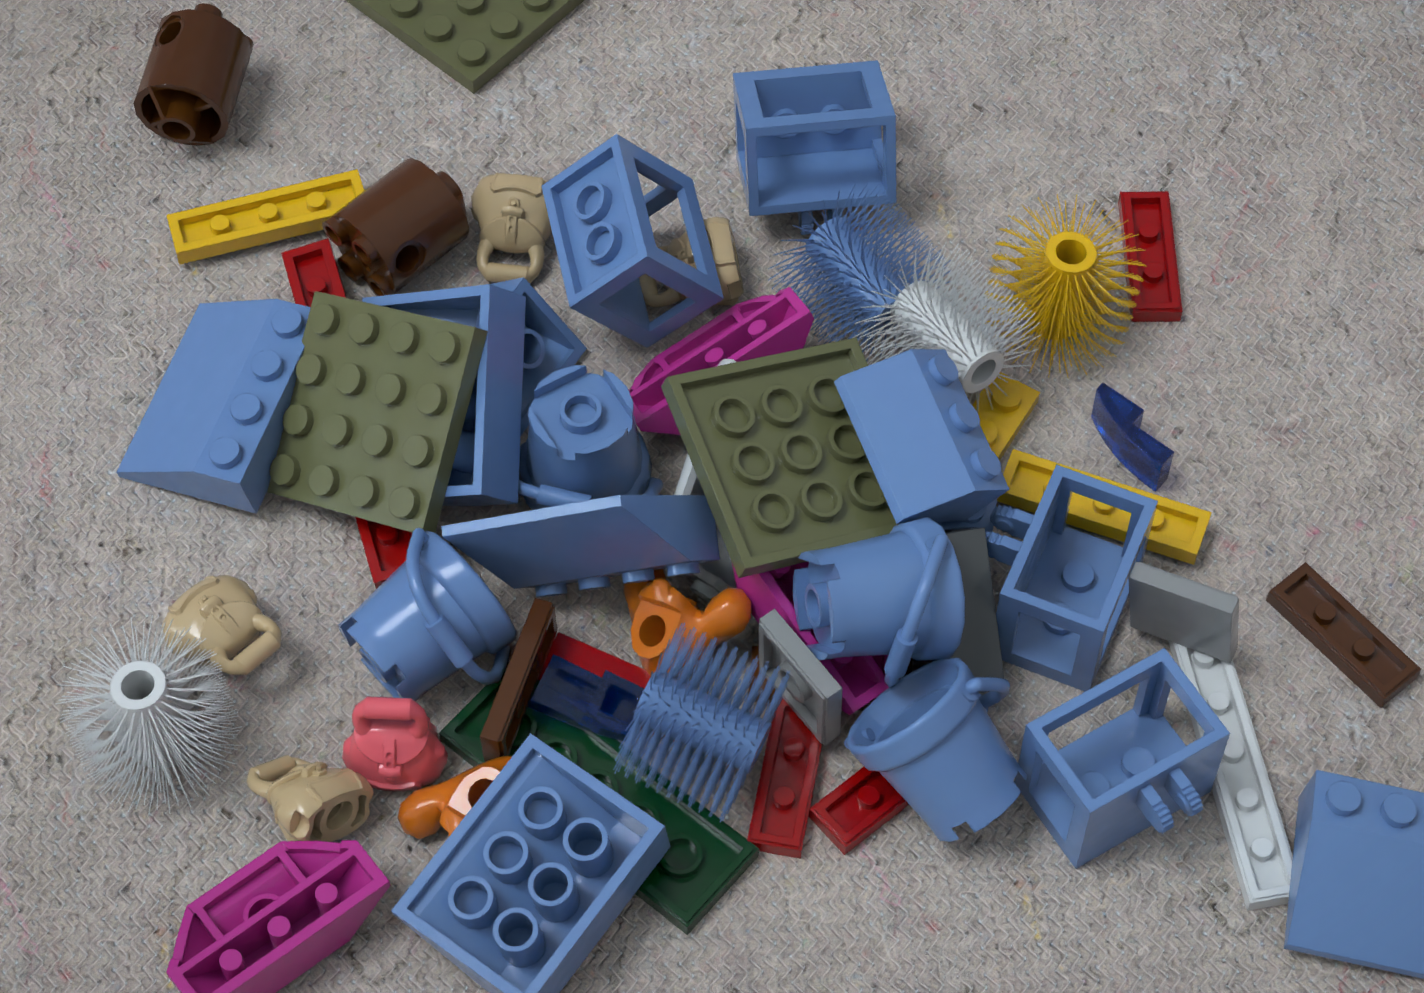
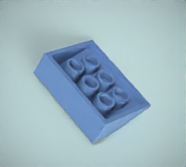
M491 284L362 298V302L488 331L442 506L518 504L526 297Z
M279 299L200 303L116 472L118 476L257 514L271 479L270 465L278 452L284 428L283 416L290 405L297 378L296 366L303 355L305 346L302 343V338L311 307Z
M615 495L441 526L442 537L513 589L535 588L536 597L568 594L567 584L577 582L579 591L611 587L610 577L621 575L623 584L653 581L655 579L654 570L666 568L668 577L700 573L699 563L720 560L716 523L705 495Z
M530 733L391 912L489 993H560L671 846L666 828L662 823Z
M1321 770L1315 771L1298 797L1284 949L1424 979L1423 792Z

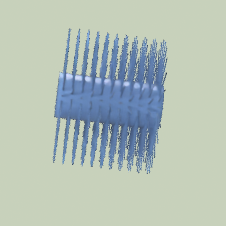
M855 184L839 217L838 199L840 189L833 218L827 221L823 199L825 217L823 212L822 215L825 222L822 225H819L809 213L818 226L816 230L809 227L814 232L795 226L811 233L809 239L781 240L805 242L806 245L774 255L806 247V250L783 254H794V256L770 267L773 268L798 255H803L795 262L780 267L786 268L779 273L794 268L791 272L781 277L783 278L781 281H783L792 272L801 269L795 276L785 280L788 281L785 284L786 287L798 281L791 286L795 290L799 284L805 283L794 292L797 293V296L801 295L800 299L804 298L802 301L804 304L816 297L815 301L807 305L808 309H814L811 311L812 314L816 313L814 320L817 317L819 319L823 313L829 312L825 317L820 320L817 319L815 322L820 323L818 327L824 325L817 331L819 334L828 327L825 332L826 334L819 341L831 330L833 331L840 323H842V327L832 335H828L827 338L829 339L826 342L829 340L830 342L833 340L839 341L841 338L843 340L846 334L853 331L848 338L851 339L867 328L881 322L870 321L860 325L862 323L860 322L853 327L856 322L890 311L891 308L861 307L882 306L884 303L893 305L895 299L871 291L895 297L885 291L887 290L898 296L900 292L890 281L901 291L905 288L901 281L904 276L902 271H899L901 269L900 263L907 283H914L913 276L910 278L914 274V264L911 266L910 264L915 259V255L908 261L906 259L908 256L915 254L912 252L917 248L916 258L918 257L919 259L921 256L919 254L928 245L927 243L919 251L920 244L928 237L927 235L909 253L906 252L908 247L916 243L914 242V237L910 239L911 242L905 247L908 242L906 240L912 236L911 234L914 230L906 238L905 236L915 221L905 231L904 229L908 224L900 229L902 223L894 227L901 216L893 224L892 222L897 217L895 215L902 208L896 213L893 209L890 211L888 209L886 212L881 213L888 207L886 205L890 200L878 213L877 211L880 206L885 203H881L883 200L879 203L877 201L871 211L866 213L867 207L877 199L873 198L866 207L865 202L862 210L855 215L858 208L866 199L868 200L872 192L864 200L862 199L858 207L852 212V207L859 198L858 196L851 205L855 194L853 193L848 210L842 218L841 215ZM878 208L874 216L869 220H866L869 214L873 210ZM888 215L889 217H888V219L885 221V223L879 225V224H880V221L883 220V219H885V218H886L885 216ZM878 217L876 222L870 225L873 219ZM888 227L886 231L879 234L883 228ZM891 230L889 236L886 237V238H883V237L885 236V234H886L888 231ZM901 231L897 238H893L894 234ZM901 240L900 244H898L897 246L893 247V245L895 244V242H898V241ZM902 244H904L902 250L896 252V251L898 250V248H899ZM929 250L925 252L926 254L921 258V260H919L918 262L916 261V268L920 267L918 266V264L927 258L926 256L928 255L927 253L929 252ZM938 251V252L930 259V262L934 260L933 258H934L940 251ZM802 261L799 265L790 267L796 262ZM925 264L916 270L917 281H920L918 280L919 278L921 279L922 274H919L924 269ZM805 272L802 278L793 281L797 276ZM808 284H812L808 290H804V292L798 294L803 289V287H805L806 285L808 286ZM817 287L813 293L808 295L811 289ZM824 298V300L818 305L820 299ZM816 301H818L817 304H816V306L813 307V308H811L812 305H813ZM829 302L825 308L820 309L823 304ZM833 313H836V315L831 320L828 319L827 322L823 323V321L829 315L831 317ZM889 313V314H886V315H883V316H879V317L870 319V320H874V319H878V318H883V317H888V316H890V313ZM841 316L837 323L832 324L834 319ZM887 320L873 327V330L870 329L866 331L863 335L885 326L891 320ZM892 325L885 327L881 331L889 329ZM849 326L848 330L843 335L840 334L839 337L834 339V337L838 334L839 331L842 330L843 332L844 328ZM865 336V337L863 338L862 342L860 343V345H861L863 342H865L868 337ZM873 336L870 339V341L868 340L867 345L872 342L875 336Z
M683 625L682 629L680 626L676 637L674 634L670 646L668 642L660 664L661 653L657 670L654 673L653 671L651 672V677L644 691H642L643 693L634 710L633 720L626 728L627 730L633 723L621 743L622 745L625 741L617 756L619 759L613 770H615L616 766L618 769L619 765L621 768L624 759L625 765L626 760H629L633 753L628 767L629 773L631 769L633 772L638 758L640 761L645 753L637 768L639 771L635 777L636 783L640 775L642 777L645 768L647 771L650 762V768L652 767L648 775V787L652 779L654 781L657 772L659 774L661 768L665 765L661 773L662 777L656 787V793H658L659 789L661 791L666 778L668 780L671 773L674 777L667 789L670 792L669 798L671 793H674L677 784H680L686 769V777L680 787L681 791L677 800L679 796L681 798L682 794L684 796L685 792L687 794L692 780L694 782L696 775L699 774L692 787L693 791L688 801L690 800L691 804L693 800L695 802L706 780L708 786L700 801L702 800L700 804L702 810L705 804L707 805L713 789L715 791L721 776L720 786L714 796L715 800L710 808L709 817L712 816L713 812H716L719 802L721 804L736 770V776L733 779L734 783L726 796L727 800L721 810L723 811L719 818L721 823L726 813H729L732 803H735L741 785L743 787L747 774H750L765 745L772 727L771 722L776 716L775 711L788 685L786 683L790 677L788 676L790 670L782 678L778 690L776 688L769 706L770 700L768 699L774 689L773 685L779 671L778 667L774 669L763 693L761 691L755 707L753 704L767 676L768 663L761 667L757 679H754L748 695L746 691L753 680L752 676L758 666L756 664L759 658L757 659L756 657L755 661L753 659L741 683L739 678L746 665L744 666V660L748 651L746 655L744 653L742 660L740 657L735 669L732 665L737 657L734 654L736 646L734 651L732 649L728 660L726 657L720 672V670L718 671L721 665L720 661L728 646L725 648L723 643L721 650L720 648L718 649L713 661L711 656L716 648L717 638L714 644L712 642L710 648L708 646L706 650V647L705 649L704 647L702 648L707 638L705 637L707 632H705L702 640L700 638L698 642L697 639L691 653L692 648L690 649L695 639L693 636L697 629L694 631L693 628L689 639L687 636L683 645L684 639L682 638L680 641L686 629ZM703 649H704V652H703V654H702L701 659L698 660L699 656L701 655V653H702V651H703ZM732 671L729 682L727 681V683H725ZM765 708H766L764 717H763V719H762V718H760V716L762 715L763 711H764ZM678 763V765H677V767H676V769H675V771H674V773H673L672 768H673V766H674V768H675L676 764Z

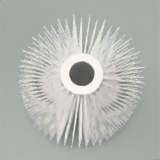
M945 242L930 271L931 244L920 281H917L915 251L914 283L908 285L900 263L906 285L902 279L901 281L905 288L901 291L890 281L900 292L898 296L887 290L885 291L895 297L871 291L895 299L893 305L884 303L882 306L861 307L891 309L889 312L854 323L881 321L860 334L887 320L891 321L885 326L863 335L866 336L877 331L875 334L867 336L870 338L860 346L876 334L877 336L882 335L870 343L872 344L877 341L871 348L865 350L864 356L873 347L881 344L878 348L874 349L873 353L881 348L875 357L870 360V364L882 352L884 353L874 363L883 357L887 359L890 355L892 357L907 349H914L915 346H917L915 349H944L958 369V378L964 391H966V395L968 396V393H971L969 402H971L973 393L976 392L977 413L979 409V394L984 388L993 410L987 388L991 394L992 392L988 385L991 383L995 384L1008 396L994 382L995 378L1002 379L999 377L1002 376L1021 381L999 374L1001 369L1031 366L1004 365L1005 361L1033 352H1027L1028 350L1013 352L1030 341L1010 352L1004 351L1032 337L1029 336L1018 341L1025 337L1033 328L1019 338H1012L1022 331L1020 329L1036 313L1025 323L1014 328L1020 323L1018 319L1027 310L1025 308L1022 313L1013 319L1017 318L1014 324L1005 328L1013 321L1011 319L1021 310L1022 306L1011 314L1022 300L1009 312L1007 311L1011 304L1002 311L1007 302L1013 298V294L1006 302L999 306L1008 297L1007 295L1010 291L998 302V298L1001 297L1006 289L994 300L993 298L1001 288L999 287L992 296L990 294L1000 284L997 283L993 289L985 294L989 287L994 284V281L984 290L983 288L987 285V280L983 286L979 287L987 277V274H985L984 278L975 285L984 274L982 272L979 277L971 282L975 275L981 272L979 269L969 278L974 270L972 268L970 273L965 275L973 265V261L962 273L961 271L970 262L969 260L957 270L961 263H958L952 272L956 262L962 255L958 256L957 260L950 266L956 256L955 254L944 271L943 265L948 258L946 260L944 258L943 264L940 267L944 257L943 254L935 275L929 281V276L947 242ZM929 258L925 281H922L927 261ZM952 267L947 278L943 280L944 274ZM940 271L938 279L933 283L936 275ZM952 276L949 285L945 286L947 280ZM963 284L961 289L956 290L957 287ZM964 293L963 297L958 299L959 295ZM978 305L977 309L972 311L973 307ZM889 313H890V316H888V317H883V318H878V319L870 320V319H873V318H876V317H879V316H883V315H886V314H889ZM992 317L991 321L986 323L987 319ZM892 325L889 329L881 331L885 327ZM1010 328L1005 334L999 337L1002 331ZM1019 328L1011 337L1004 339L1008 333ZM886 334H891L887 339L878 343ZM896 336L895 340L887 343L889 339ZM1014 341L1009 346L1004 347L1007 343ZM1026 352L1004 360L1005 356Z
M152 615L145 651V621L143 622L142 646L140 640L142 661H140L137 631L135 628L137 660L132 617H130L133 638L132 649L129 639L126 637L124 626L122 625L132 662H128L112 628L126 665L122 663L108 641L109 650L114 658L95 639L116 663L118 668L97 647L117 672L102 657L99 658L93 652L91 653L106 666L80 652L112 678L88 664L86 665L97 673L74 663L71 664L89 672L63 666L89 674L102 684L81 675L78 676L91 682L68 677L87 684L62 681L79 685L57 684V686L85 687L96 693L93 694L75 689L91 695L67 692L83 696H62L79 698L59 699L58 701H70L56 704L80 700L96 705L72 703L88 707H67L83 709L66 710L63 712H76L62 715L72 714L66 716L69 718L63 721L70 718L89 719L70 721L68 723H81L67 725H77L68 728H75L73 730H76L71 733L74 735L70 738L82 736L76 738L80 739L78 741H81L76 745H81L75 749L82 747L77 751L84 750L78 753L85 752L79 757L86 753L88 754L80 760L87 758L84 760L85 762L91 760L89 762L92 763L87 766L97 764L92 769L94 770L103 760L105 761L100 767L110 757L103 768L100 769L99 767L95 772L88 775L96 773L91 777L97 775L95 777L97 778L102 773H104L102 775L104 776L107 772L109 774L114 769L109 777L110 779L121 763L116 776L111 780H107L102 787L106 784L108 785L102 791L114 781L110 786L111 788L119 779L111 792L113 793L125 775L118 790L120 792L115 798L125 788L118 799L119 801L130 785L123 800L124 802L134 783L132 799L143 767L141 784L128 812L139 792L140 796L135 808L137 809L148 777L144 799L145 805L150 774L153 768L149 816L155 782L157 783L158 810L159 785L160 793H162L159 769H161L165 804L163 771L169 814H171L167 780L169 785H171L173 796L175 794L177 805L179 806L169 768L172 767L189 803L174 765H177L193 790L194 788L189 782V776L206 792L185 768L184 765L203 783L183 758L200 775L203 774L210 779L194 764L218 777L189 753L216 769L218 768L202 757L220 765L223 764L217 762V759L236 764L210 756L199 747L225 757L212 750L227 751L214 747L238 750L221 745H242L216 744L207 739L211 738L228 743L209 736L234 739L217 735H238L223 733L241 731L226 730L241 728L242 726L230 728L213 725L234 724L214 722L236 721L237 719H224L238 717H227L233 715L230 714L233 711L211 712L233 710V708L220 709L234 706H224L233 702L223 704L232 699H229L231 696L223 698L230 694H220L229 691L219 693L228 689L220 690L225 687L221 685L226 684V682L218 684L226 679L215 682L219 680L216 679L219 677L217 676L210 680L211 678L208 680L205 678L201 682L206 675L210 676L221 673L222 671H214L222 668L213 670L219 666L212 669L206 666L202 669L206 665L204 664L197 672L195 670L191 674V670L188 676L184 678L190 666L194 665L195 667L197 663L201 661L203 663L205 659L214 655L207 657L208 655L204 656L205 654L200 656L206 650L204 649L195 659H193L194 655L186 664L189 659L188 657L181 669H179L183 662L182 659L178 669L174 671L177 661L196 647L194 645L198 641L182 652L188 643L187 641L175 658L181 646L180 643L172 661H170L173 649L185 634L179 640L177 638L171 646L176 636L175 633L166 651L169 633L158 663L160 647L173 621L172 619L163 638H161L165 626L164 623L154 651L156 627L149 662V636L153 619ZM170 654L167 665L163 669L164 661L166 657ZM157 655L156 664H154L153 661ZM175 664V666H174V668H173V671H172L171 673H169L170 669H171V668L173 667V665ZM187 669L183 678L180 679L181 673ZM203 676L201 680L195 685L199 677ZM96 677L106 679L110 683V685L106 684L105 682L99 680ZM198 677L190 689V684L187 689L182 688L191 679L193 680V678ZM88 687H97L98 689H100L101 691H103V692H105V693L102 694V693L97 692V691H95V690H92V689H90V688H88ZM194 691H204L197 700H186ZM89 698H90V699H92V700H94V701H96V702H99V703H101V704H95V703L87 702V701H84L83 699H89ZM93 698H101L105 700V702L102 703ZM197 703L208 704V705H210V706L207 707V706H203V705H200V704H197ZM195 705L206 708L202 711H190ZM97 710L99 712H102V714L100 715L89 711ZM88 712V713H92V714L98 715V717H97V716H90V715H83L82 713ZM208 713H226V714H223V715L220 716V715H214V714H208ZM78 715H82V716H88V717H94V718H73V717L78 716ZM204 715H211V716H218V717H216V718H210V717H207V716H204ZM198 716H202V717L209 718V719H212V720L205 721V720L199 718ZM197 718V719L202 720V721H204V722H196V721H194V719ZM110 720L106 725L95 723V721ZM94 723L104 727L90 726V724ZM204 725L216 726V727H222V728H229V729L218 730V729L211 728V727L204 726ZM86 727H94V728H100V729H85V728H86ZM206 727L217 731L209 732L203 728ZM199 728L201 730L206 731L207 733H201L195 729ZM104 731H115L107 740L97 739ZM196 737H199L211 743H203L199 741ZM189 738H193L198 742L191 741ZM111 742L107 752L103 753L108 744ZM113 742H120L112 751L108 752ZM191 745V746H193L194 748L200 750V751L203 752V753L196 752V751H194L192 748H190L189 746ZM115 752H117L112 763L107 766ZM118 752H121L119 759L114 762ZM132 757V761L126 767L128 759ZM124 761H125L126 764H125L124 770L119 773V771H120V769H121V767H122V765H123V763H124ZM138 762V764H137V770H136V772L134 773V775L131 777L132 772H133V769H134V766H135V764ZM145 766H148V770L144 776ZM128 773H131L128 782L121 789Z

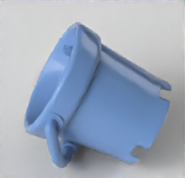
M573 365L552 372L538 383L534 390V400L528 409V438L520 446L518 494L524 496L526 504L532 510L615 495H659L663 488V482L658 478L651 477L652 463L643 437L637 430L633 400L627 386L617 376L604 369L603 376L587 373L586 366Z
M926 517L895 525L891 532L886 535L832 548L802 552L798 557L808 561L809 565L808 568L794 569L793 601L799 631L813 629L818 643L806 646L818 660L888 655L884 665L886 673L884 683L888 687H893L897 684L899 678L905 675L911 658L916 661L951 658L959 647L965 624V594L961 569L954 547L942 526L931 518Z
M416 528L412 532L406 561L352 614L338 624L341 634L350 647L356 642L361 648L358 651L363 657L361 661L392 697L412 698L414 701H417L421 696L461 668L472 679L483 685L498 683L507 667L510 654L509 644L516 639V629L510 617L480 576L448 542L438 534L424 531L422 528ZM485 652L490 654L496 653L491 671L480 668L473 660Z
M960 658L940 659L923 665L902 677L895 686L889 687L862 711L850 728L848 737L844 741V746L851 751L868 771L881 773L927 823L940 841L952 842L959 840V837L952 828L964 822H967L974 833L986 827L1002 815L1022 792L1013 781L1014 778L1017 777L1024 781L1027 779V774L1012 755L987 713L989 707L1000 702L1009 694L1010 683L1006 679L997 677H974L969 667ZM979 691H990L984 695L979 694Z

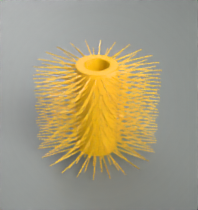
M1077 195L1075 209L1073 208L1072 221L1070 220L1069 231L1066 200L1065 228L1063 213L1058 199L1062 218L1061 233L1056 212L1057 227L1047 202L1046 205L1050 216L1040 201L1051 221L1053 235L1049 230L1046 220L1045 223L1048 230L1041 219L1039 221L1024 206L1023 208L1042 226L1048 234L1049 240L1044 237L1042 230L1041 236L1036 228L1035 232L1030 225L1028 227L1014 217L1015 221L1030 230L1041 243L1038 240L1037 242L1033 241L1031 236H1029L1030 239L1026 236L1023 237L1017 230L1013 233L1011 228L1010 230L999 228V230L1019 237L1031 248H1024L1019 245L1020 247L1013 246L1005 241H996L997 243H994V245L1013 248L1025 256L1022 258H1010L1003 254H993L992 257L996 259L995 261L1009 260L1021 269L1008 271L1006 268L1002 269L997 265V267L993 266L989 270H993L990 272L1004 274L1001 276L1009 274L1019 282L1004 284L994 278L991 281L989 280L987 284H991L994 281L992 286L995 287L998 283L1000 285L997 287L1005 285L1004 287H1008L1007 289L1010 288L1011 291L1017 293L1009 301L1012 302L1017 297L1018 299L1014 303L1017 304L1019 300L1022 301L1012 312H1016L1022 305L1023 307L1018 313H1022L1026 307L1029 308L1020 318H1023L1026 314H1028L1026 317L1030 318L1036 313L1022 327L1023 329L1031 324L1026 331L1031 326L1033 328L1025 337L1031 336L1034 332L1036 334L1033 338L1036 335L1039 336L1030 341L1024 351L1035 341L1029 350L1031 351L1037 341L1041 339L1037 348L1039 351L1030 372L1046 339L1048 340L1041 368L1049 340H1052L1049 375L1050 367L1053 364V355L1056 352V343H1058L1059 372L1061 373L1060 342L1067 377L1068 372L1063 352V339H1065L1071 367L1068 345L1076 365L1075 356L1082 366L1074 351L1072 337L1075 340L1080 355L1081 352L1078 344L1087 359L1086 353L1092 360L1094 358L1096 361L1097 359L1086 349L1082 336L1086 338L1088 343V340H1090L1093 345L1095 344L1103 353L1105 351L1109 354V351L1088 336L1090 335L1088 330L1093 332V334L1097 333L1100 338L1102 336L1109 344L1108 340L1110 339L1113 344L1125 343L1105 335L1093 324L1104 325L1105 328V325H1107L1111 330L1113 328L1114 330L1128 331L1129 329L1127 328L1129 327L1113 325L1099 315L1115 314L1118 318L1121 317L1124 320L1132 319L1133 317L1131 316L1133 315H1127L1131 313L1114 312L1103 303L1119 302L1122 306H1134L1136 304L1132 303L1134 301L1123 300L1127 298L1118 299L1121 297L1115 298L1107 291L1121 289L1131 295H1139L1140 291L1138 289H1131L1135 287H1121L1125 284L1118 285L1119 283L1116 284L1110 279L1130 277L1141 281L1143 278L1138 275L1120 273L1109 267L1126 264L1147 267L1145 264H1139L1142 262L1138 261L1121 262L1125 259L1120 261L1109 260L1110 258L1103 259L1117 253L1146 250L1133 248L1123 250L1125 248H1122L1118 251L1112 250L1107 252L1110 249L1108 248L1105 252H1100L1103 247L1137 235L1130 237L1126 235L1119 239L1116 237L1106 244L1102 243L1097 246L1102 241L1101 239L1094 245L1093 243L1117 228L1111 229L1114 226L1112 225L1100 236L1098 235L1102 230L1090 240L1098 226L1111 211L1091 231L1096 223L1095 221L1090 229L1089 226L1087 228L1092 217L1091 214L1089 218L1093 209L1092 206L1080 233H1078L1083 214L1082 210L1077 230L1074 232ZM1019 328L1015 329L1012 333L1008 334L1006 337H1008L1009 335H1011V334H1013L1014 332H1016ZM1077 333L1081 335L1085 347L1077 338Z

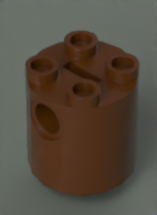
M198 4L194 10L174 11L164 16L160 21L133 103L137 117L148 129L157 135L179 144L200 146L213 144L222 139L229 128L254 44L252 39L245 35L240 28L223 18L220 9L210 4Z
M414 158L404 160L322 223L326 235L338 246L342 253V256L337 259L342 271L354 282L361 278L365 280L376 296L397 293L465 240L470 230L466 216L464 196L457 183L447 173L443 171L435 173L423 162Z

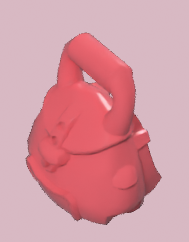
M367 696L355 705L352 713L354 731L343 744L342 759L348 769L364 776L372 788L393 792L422 789V786L429 785L440 777L447 764L448 753L437 736V726L430 722V718L422 706L412 698Z

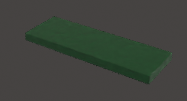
M505 672L498 683L486 685L439 732L440 741L473 767L485 762L480 735ZM538 680L509 756L515 754L531 733L662 823L666 828L671 847L635 894L688 935L758 858L759 848L747 841L745 837L724 821L720 823L721 819L715 814L709 817L711 811L704 807L701 811L698 801L695 800L694 804L692 802L689 808L690 800L688 801L690 795L684 794L682 801L677 803V797L680 793L678 786H676L674 793H671L668 798L669 790L667 791L671 783L669 779L666 785L664 782L661 791L659 789L658 793H656V787L659 783L657 780L661 773L658 774L657 772L653 784L650 783L648 787L647 777L652 769L650 765L645 776L643 773L640 782L639 779L637 783L635 780L639 769L637 770V763L633 772L631 769L628 778L624 777L633 753L629 760H626L625 765L624 759L621 768L619 765L618 769L616 766L615 770H613L619 759L617 756L623 744L621 745L618 740Z

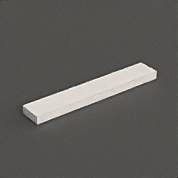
M1168 641L1174 661L1230 732L1212 787V793L1246 909L1249 911L1288 904L1293 855L1233 659L1229 663ZM1189 712L1198 740L1203 737L1205 731Z

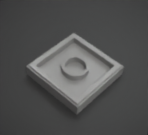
M1135 562L1129 575L1130 627L1231 663L1238 648V596L1142 562Z
M773 609L759 619V670H761V667H764L767 661L769 667L766 672V679L768 680L769 677L771 678L774 669H777L779 665L778 677L774 683V688H777V690L782 678L790 670L788 675L790 677L786 683L788 685L782 697L818 741L826 746L839 737L841 733L842 687L781 615Z

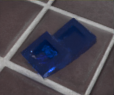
M1102 382L1096 389L1091 414L1096 429L1115 457L1135 477L1156 492L1168 479L1174 451L1140 429L1144 409Z
M553 654L528 707L577 728L623 741L633 725L632 723L626 730L633 720V711L637 707L644 688L605 670L603 677H600Z

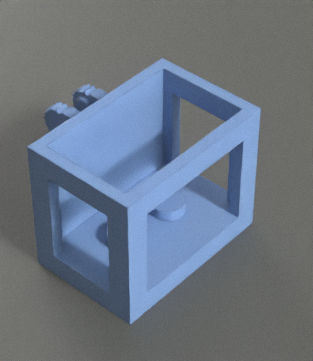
M878 60L733 73L736 159L749 216L798 212L799 227L812 232L813 230L809 227H814V220L809 213L813 216L812 211L824 210V199L825 208L828 209L827 221L832 219L840 189L838 199L839 217L854 184L855 187L845 208L849 207L853 193L855 194L851 205L859 196L853 207H858L864 195L866 194V198L871 192L872 194L868 197L865 206L869 204L876 194L875 198L877 199L870 205H875L877 201L879 203L881 200H883L881 202L883 203L888 199L890 200L888 204L893 201L897 203L896 115ZM881 126H883V141H882ZM799 228L801 235L811 234Z
M616 134L541 186L571 309L648 348L724 299L694 183L689 176ZM638 173L659 186L643 196ZM677 198L681 207L696 269L656 247L649 217ZM646 274L688 298L650 322L639 277Z
M1056 464L1034 515L1016 508L1013 509L1011 506H995L989 518L993 526L1002 530V532H1008L1012 536L1023 539L1022 542L1005 535L1002 536L999 533H994L993 531L986 532L988 556L991 559L994 558L1001 563L1012 566L1001 589L996 612L1002 661L1084 692L1091 689L1129 598V575L1135 562L1143 563L1158 501ZM1072 492L1131 513L1123 547L1066 527Z
M1163 648L1026 724L1018 764L1027 774V779L1024 781L1015 777L1014 782L1075 869L1150 826H1153L1155 830L1162 834L1170 830L1174 826L1171 814L1180 809L1188 817L1201 812L1203 804L1200 798L1212 790L1230 732L1168 651ZM1139 683L1133 709L1059 750L1049 739V732ZM1171 688L1205 731L1203 737L1187 746L1163 716Z

